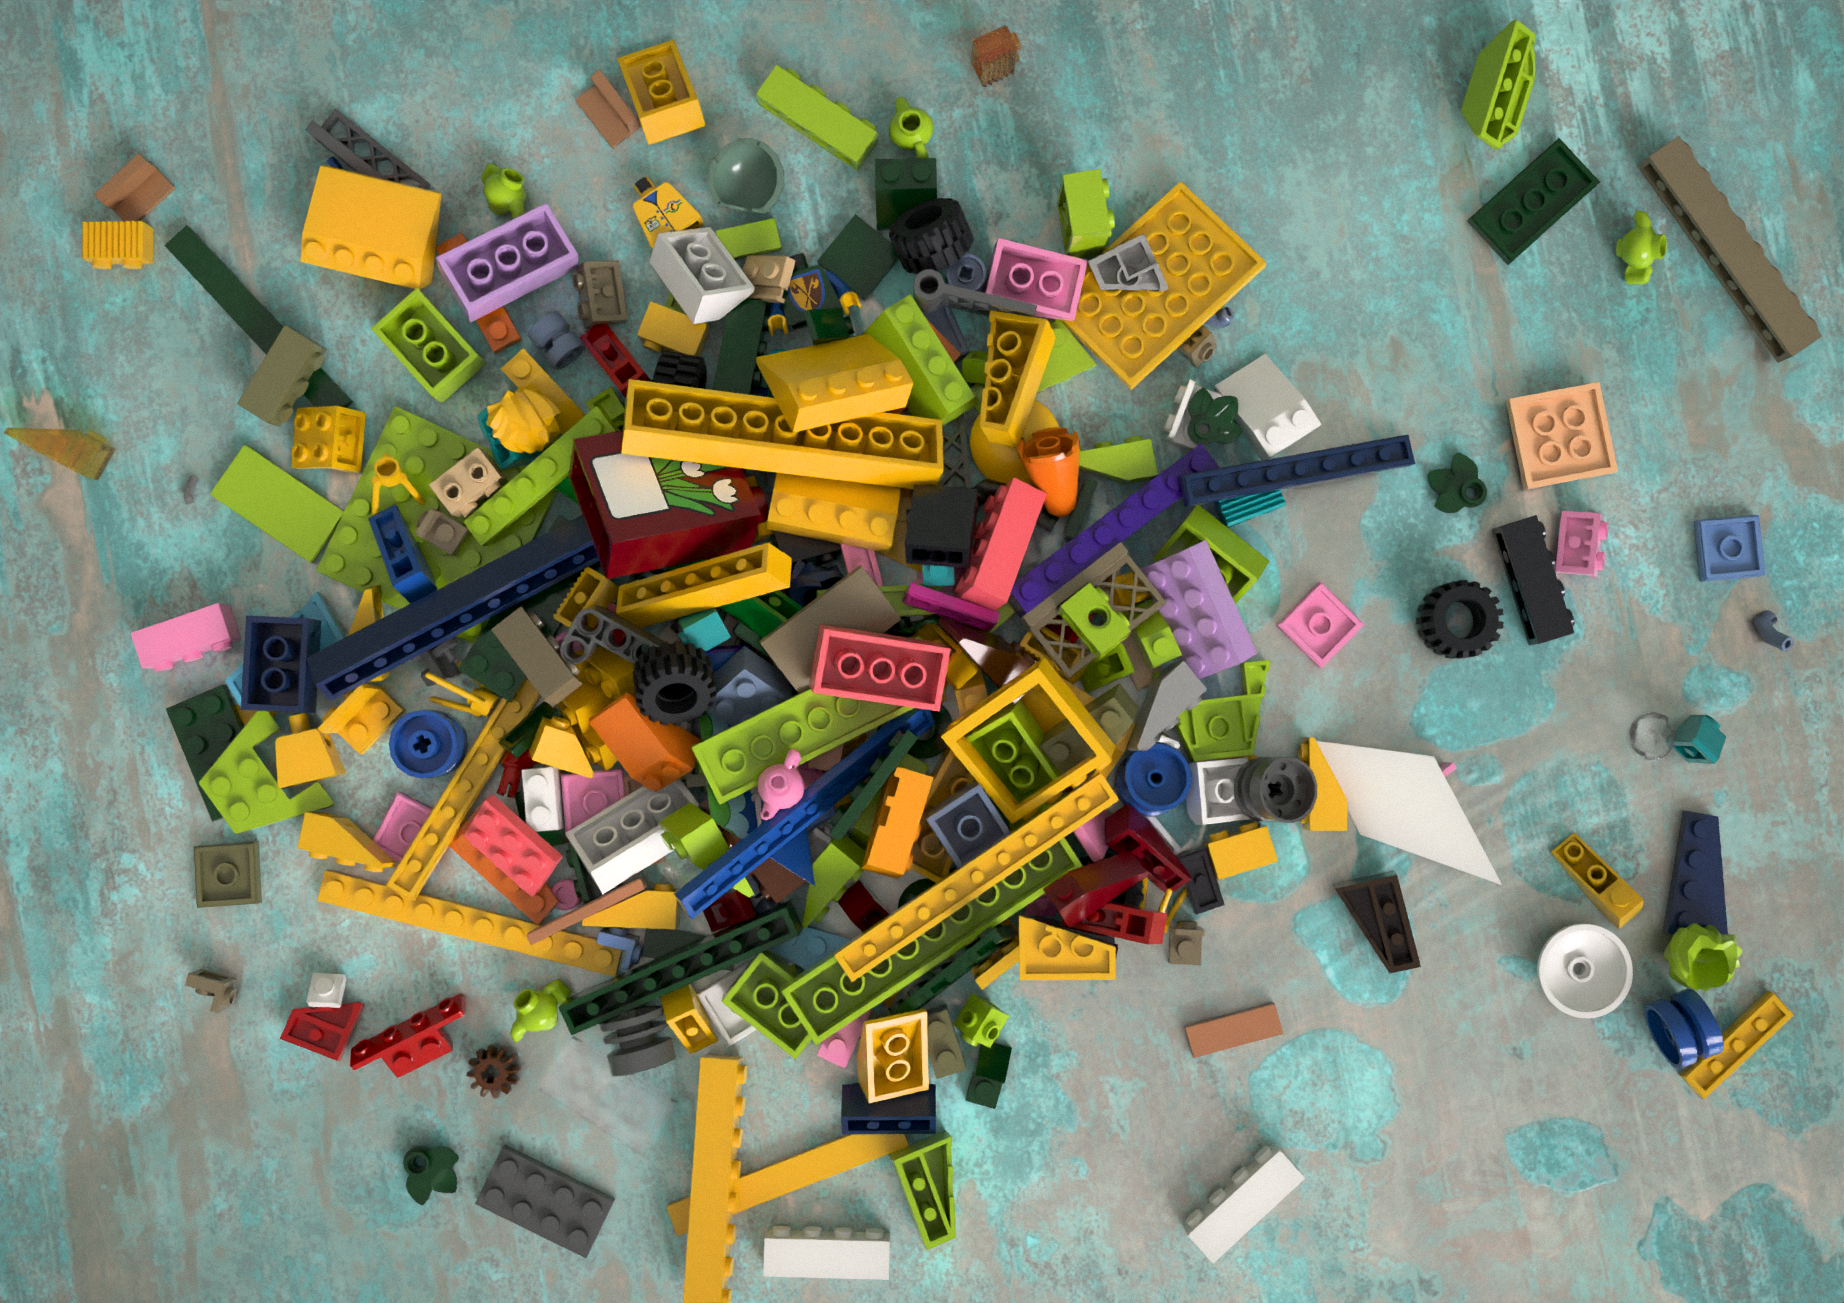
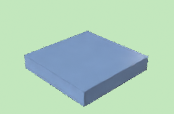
M1759 515L1694 521L1700 582L1766 575Z

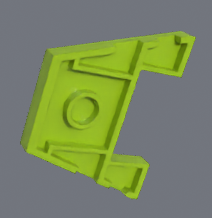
M1270 660L1240 664L1243 695L1205 699L1189 711L1185 709L1178 716L1180 721L1175 725V728L1191 762L1254 754L1261 717L1259 716L1262 698L1265 696L1266 686L1264 684L1266 674L1270 669ZM1161 672L1152 673L1153 680H1154Z
M257 711L199 781V785L235 834L302 816L305 812L326 809L334 805L318 781L291 799L287 797L282 788H278L277 781L253 749V747L281 730L268 711Z

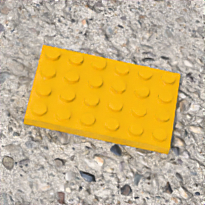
M1181 181L1102 252L1104 253L1144 234L1169 289L1165 291L1101 290L1088 265L1084 275L1074 321L1061 320L1130 390L1139 384L1266 267V261Z

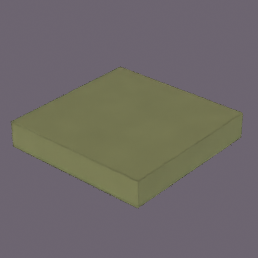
M259 841L194 846L197 908L262 903Z

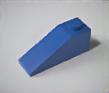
M394 504L368 518L393 587L410 604L438 590L431 569L398 506Z

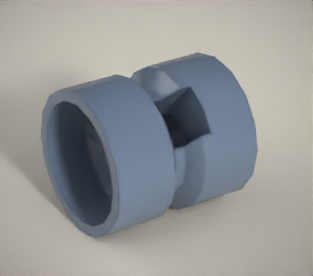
M965 254L961 259L947 267L946 284L983 292L986 269L983 262L977 256Z
M558 311L545 315L528 331V337L539 350H545L543 356L555 370L562 369L571 364L583 353L586 347L574 331L569 332L570 325Z

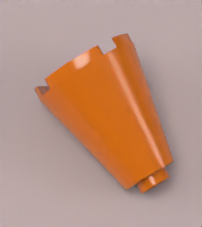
M1063 427L1038 430L1032 433L1033 439L1026 443L1025 438L1020 441L1017 446L1018 455L1034 487L1047 493L1043 502L1046 511L1056 517H1065L1077 506L1080 440L1077 432L1073 431V435L1069 434L1067 428Z

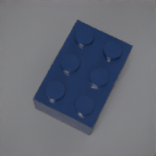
M246 616L240 710L316 713L318 687L315 685L306 658L320 651L321 620Z

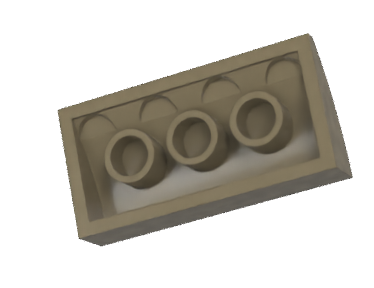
M859 565L759 642L798 694L810 689L809 682L819 624L883 634L899 622L901 618L864 568Z

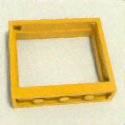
M1045 657L954 720L941 735V738L1011 824L1020 818L1024 821L1029 819L1038 811V806L1044 802L1048 805L1053 803L1063 794L1062 790L1068 786L1072 788L1079 786L1087 778L1086 774L1096 769L1098 772L1103 770L1112 762L1111 756L1116 747ZM1039 683L1094 753L1019 803L964 735Z

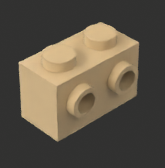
M477 447L430 483L429 486L450 514L460 518L461 516L467 517L479 508V502L486 497L491 498L503 488L502 485L508 480L489 455Z

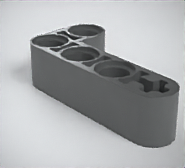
M592 605L576 615L561 644L560 651L565 661L571 664H579L590 658L595 653L598 645H601L635 664L636 661H639V656L642 654L641 648L643 644L659 647L665 641L602 606ZM588 613H592L598 618L599 625L597 628H592L588 625L586 619ZM615 629H621L625 632L627 638L625 644L616 641L614 638ZM573 641L582 643L584 646L583 655H578L574 652L572 647Z

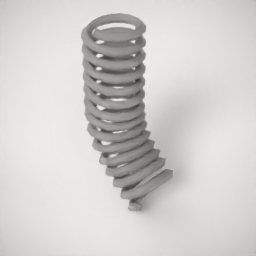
M190 475L186 483L187 485L184 487L186 492H183V496H185L183 498H185L186 505L194 502L192 488L195 487L199 479L195 475Z

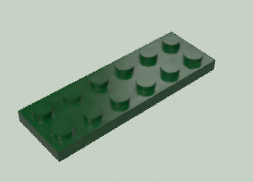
M558 515L548 532L569 521ZM600 561L588 567L598 571L601 567ZM584 569L491 617L458 667V670L512 703L528 678L491 629L519 607H523L529 614L534 611L545 624L541 630L547 637L551 634L555 637L563 624L555 620L553 614L557 613L560 604L564 603L563 599L567 598V593L571 592L570 588H573L574 583L578 582L577 578L581 577V572H584Z

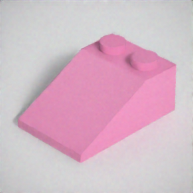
M998 238L993 248L983 293L1037 305L1034 316L1074 321L1088 260Z

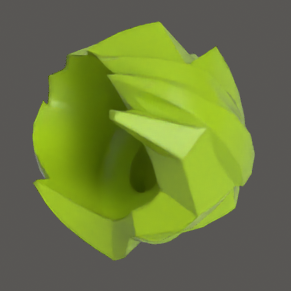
M1693 923L1687 928L1682 927L1675 932L1664 951L1663 959L1669 963V976L1677 983L1688 988L1691 987L1695 991L1699 989L1708 991L1712 987H1721L1732 979L1735 968L1741 967L1738 957L1742 955L1743 951L1737 944L1736 935L1721 934L1712 925L1703 928Z

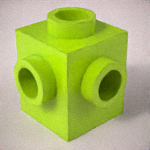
M972 993L964 1007L960 1010L953 1025L963 1032L960 1037L967 1043L975 1047L980 1043L990 1048L998 1038L1009 1015L991 1001Z

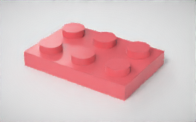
M494 794L484 801L464 835L472 846L482 852L497 868L501 869L518 887L523 889L532 898L540 892L563 857Z

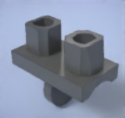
M455 638L449 639L410 659L414 663L423 659L428 666L421 673V678L427 686L437 684L425 677L427 672L439 676L446 681L455 679L462 674L454 663L457 657L452 649L458 645Z

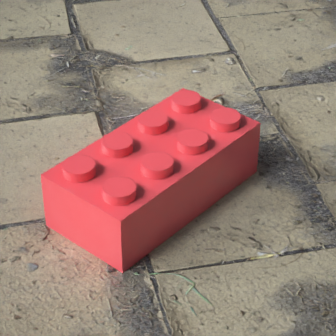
M1013 477L1005 486L1001 484L994 496L989 495L983 506V512L986 513L984 520L978 523L974 531L976 541L971 552L970 566L965 568L963 575L960 574L952 589L956 593V598L994 611L1007 603L1047 493Z
M819 624L809 687L813 693L940 711L951 648L939 642Z

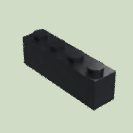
M1537 515L1492 529L1528 644H1541L1575 633L1573 629L1575 624L1574 616L1570 609L1566 608L1563 598L1565 596V589L1562 582L1556 577L1554 571L1556 566L1553 553L1547 549L1544 540L1546 538V530L1543 523L1538 521Z

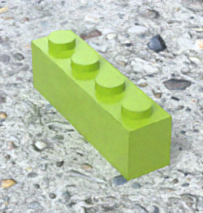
M776 64L756 93L758 104L858 171L878 143L876 127L864 118L858 120L852 116L850 109L839 101L833 103L827 99L824 91L816 85L811 84L809 87L800 81L801 77L794 70L788 67L784 70Z

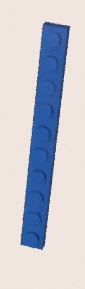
M914 708L895 717L843 760L835 764L818 780L810 784L804 790L803 797L797 804L790 808L780 809L773 818L761 823L759 827L736 843L734 847L711 863L690 882L686 883L674 894L684 912L691 919L695 918L850 793L860 780L865 781L872 774L868 772V769L879 755L884 758L891 750L888 747V743L898 730L904 733L909 728L918 737L935 724L931 710Z

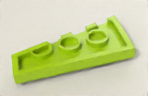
M1059 319L1050 324L1056 339L1037 394L1097 365ZM976 383L970 388L976 397L978 405L973 408L978 414L981 412L982 392L985 388V384Z

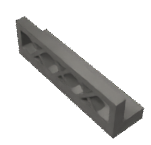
M336 109L322 126L312 121L305 129L315 140L357 173L401 183L400 180L414 179L420 184L419 188L427 190L431 186L425 179ZM339 120L346 125L347 138L336 139L329 133ZM353 131L359 136L353 137ZM354 143H369L371 156H357L354 151ZM376 150L383 155H376ZM387 160L393 162L394 175H381L378 172L377 162ZM399 168L403 170L405 173L400 174Z

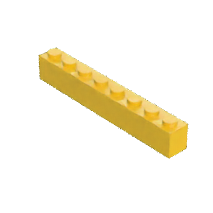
M707 1054L700 1057L683 1303H731L732 1290L727 1289L728 1277L732 1276L734 1269V1257H730V1244L735 1243L736 1225L732 1224L733 1212L737 1211L739 1200L738 1192H734L735 1180L739 1179L741 1162L736 1160L737 1148H741L743 1141V1129L739 1128V1116L744 1114L745 1097H741V1086L747 1080V1065H743V1057Z

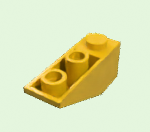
M1303 737V743H1300L1298 747V757L1314 773L1317 782V799L1312 811L1304 819L1299 820V822L1303 824V829L1309 831H1347V798L1315 738Z
M305 812L297 849L309 851V857L317 859H327L328 856L336 857V863L355 866V862L364 864V870L372 872H383V868L396 867L397 862L349 818L325 812Z
M1575 832L1551 851L1554 858L1594 906L1618 930L1642 911L1644 899Z

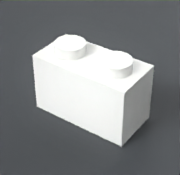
M547 767L522 770L526 824L535 832L565 828L560 780L561 769Z

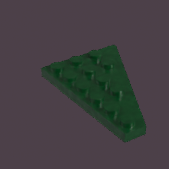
M1000 923L995 927L990 926L977 936L979 940L977 943L965 945L951 956L954 962L944 963L932 972L933 979L929 982L927 979L923 982L921 981L906 993L909 998L905 1001L901 998L888 1008L890 1013L887 1016L921 1009L1018 935L1017 931L1011 924L1002 926Z

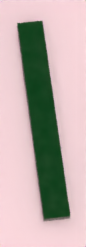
M186 225L164 246L267 355L283 326L192 228ZM321 367L312 373L308 380L309 386L303 395L315 407L340 406L348 408L353 403L350 397Z

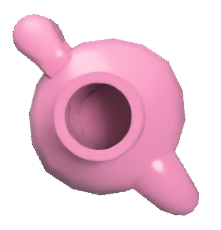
M790 749L787 752L784 764L771 765L764 769L758 777V795L764 802L760 814L763 820L773 818L779 809L790 808L803 797L804 781L799 771L796 770L797 765L801 761V755L796 749Z

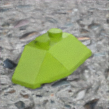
M1512 20L1478 54L1461 108V112L1474 135L1493 149H1500L1505 143L1518 135L1535 81V52L1533 44L1536 43V34L1518 20Z

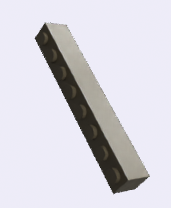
M1680 136L1637 165L1777 363L1793 357L1822 337L1815 320L1808 316L1800 306L1798 296L1785 285L1780 271L1770 264L1764 255L1762 246L1750 236L1744 221L1735 215L1728 205L1727 197L1717 190L1711 181L1709 172L1700 166L1693 156L1691 147L1686 142H1683Z

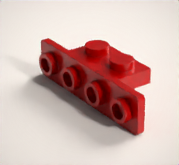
M462 994L446 998L438 1005L424 1012H418L410 1019L398 1025H392L370 1039L358 1042L351 1049L350 1067L353 1070H357L382 1058L394 1075L399 1078L453 1051V1042L441 1027L465 1015V998Z

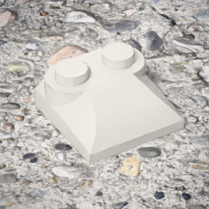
M1248 757L1192 762L1189 764L1192 778L1191 788L1186 796L1188 815L1195 825L1251 819L1245 816L1239 809L1234 797V780L1238 770L1248 761Z

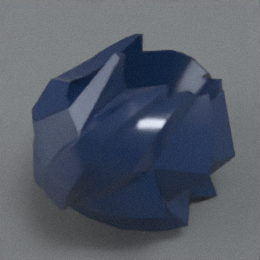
M798 559L791 571L790 587L785 588V592L789 598L804 608L816 599V590H828L844 578L837 565L829 568L827 566L822 567L821 565L813 566L810 562L805 565Z

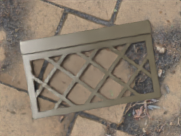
M1122 542L1118 543L1022 617V626L1028 633L1030 632L1067 679L1071 678L1096 657L1091 652L1084 658L1085 650H1090L1083 642L1081 645L1064 643L1065 626L1069 625L1063 618L1062 620H1056L1055 618L1059 616L1060 606L1088 583H1091L1094 588H1110L1108 604L1113 610L1130 612V626L1128 628L1131 631L1167 603L1128 555L1129 551ZM1124 565L1134 574L1133 585L1115 583L1116 572ZM1111 576V583L1104 582L1107 578ZM1137 580L1143 585V587L1137 586ZM1114 589L1132 591L1130 607L1112 605ZM1136 591L1149 593L1156 603L1149 609L1135 608ZM1134 613H1140V614H1141L1140 616H1138L1136 619L1133 620ZM1047 624L1061 625L1060 641L1046 640L1039 630ZM1052 646L1059 647L1058 654ZM1063 648L1081 650L1080 662L1071 669L1061 659Z

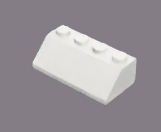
M679 778L658 792L642 786L566 832L565 835L602 894L673 851H670L662 841L660 835L664 832L658 822L689 802L700 809L701 807Z

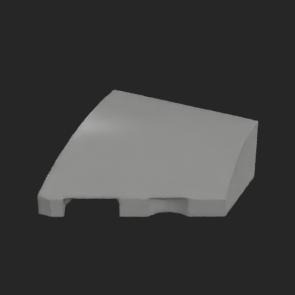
M1144 234L1088 260L1101 290L1165 291L1169 289Z

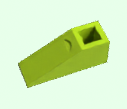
M1133 436L1124 439V444L1113 445L1112 441H1105L1094 444L1095 449L1085 451L1080 446V471L1121 484L1152 480L1158 475L1151 439L1143 440L1142 436Z
M846 835L840 841L833 838L812 865L815 886L809 883L802 923L805 929L813 920L819 923L830 908L826 905L831 899L836 903L847 891L848 888L844 886L847 881L851 879L855 882L864 872V869H861L865 851Z

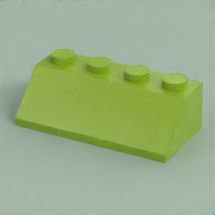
M911 294L885 309L862 333V335L869 334L901 359L914 382L906 404L912 416L942 420L943 427L978 405L973 392Z

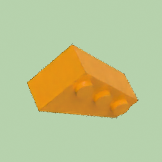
M898 766L890 774L881 790L861 869L895 879L904 875V872H909L913 861V854L910 852L913 843L919 837L921 824L919 823L928 802L929 791L933 781L932 776Z

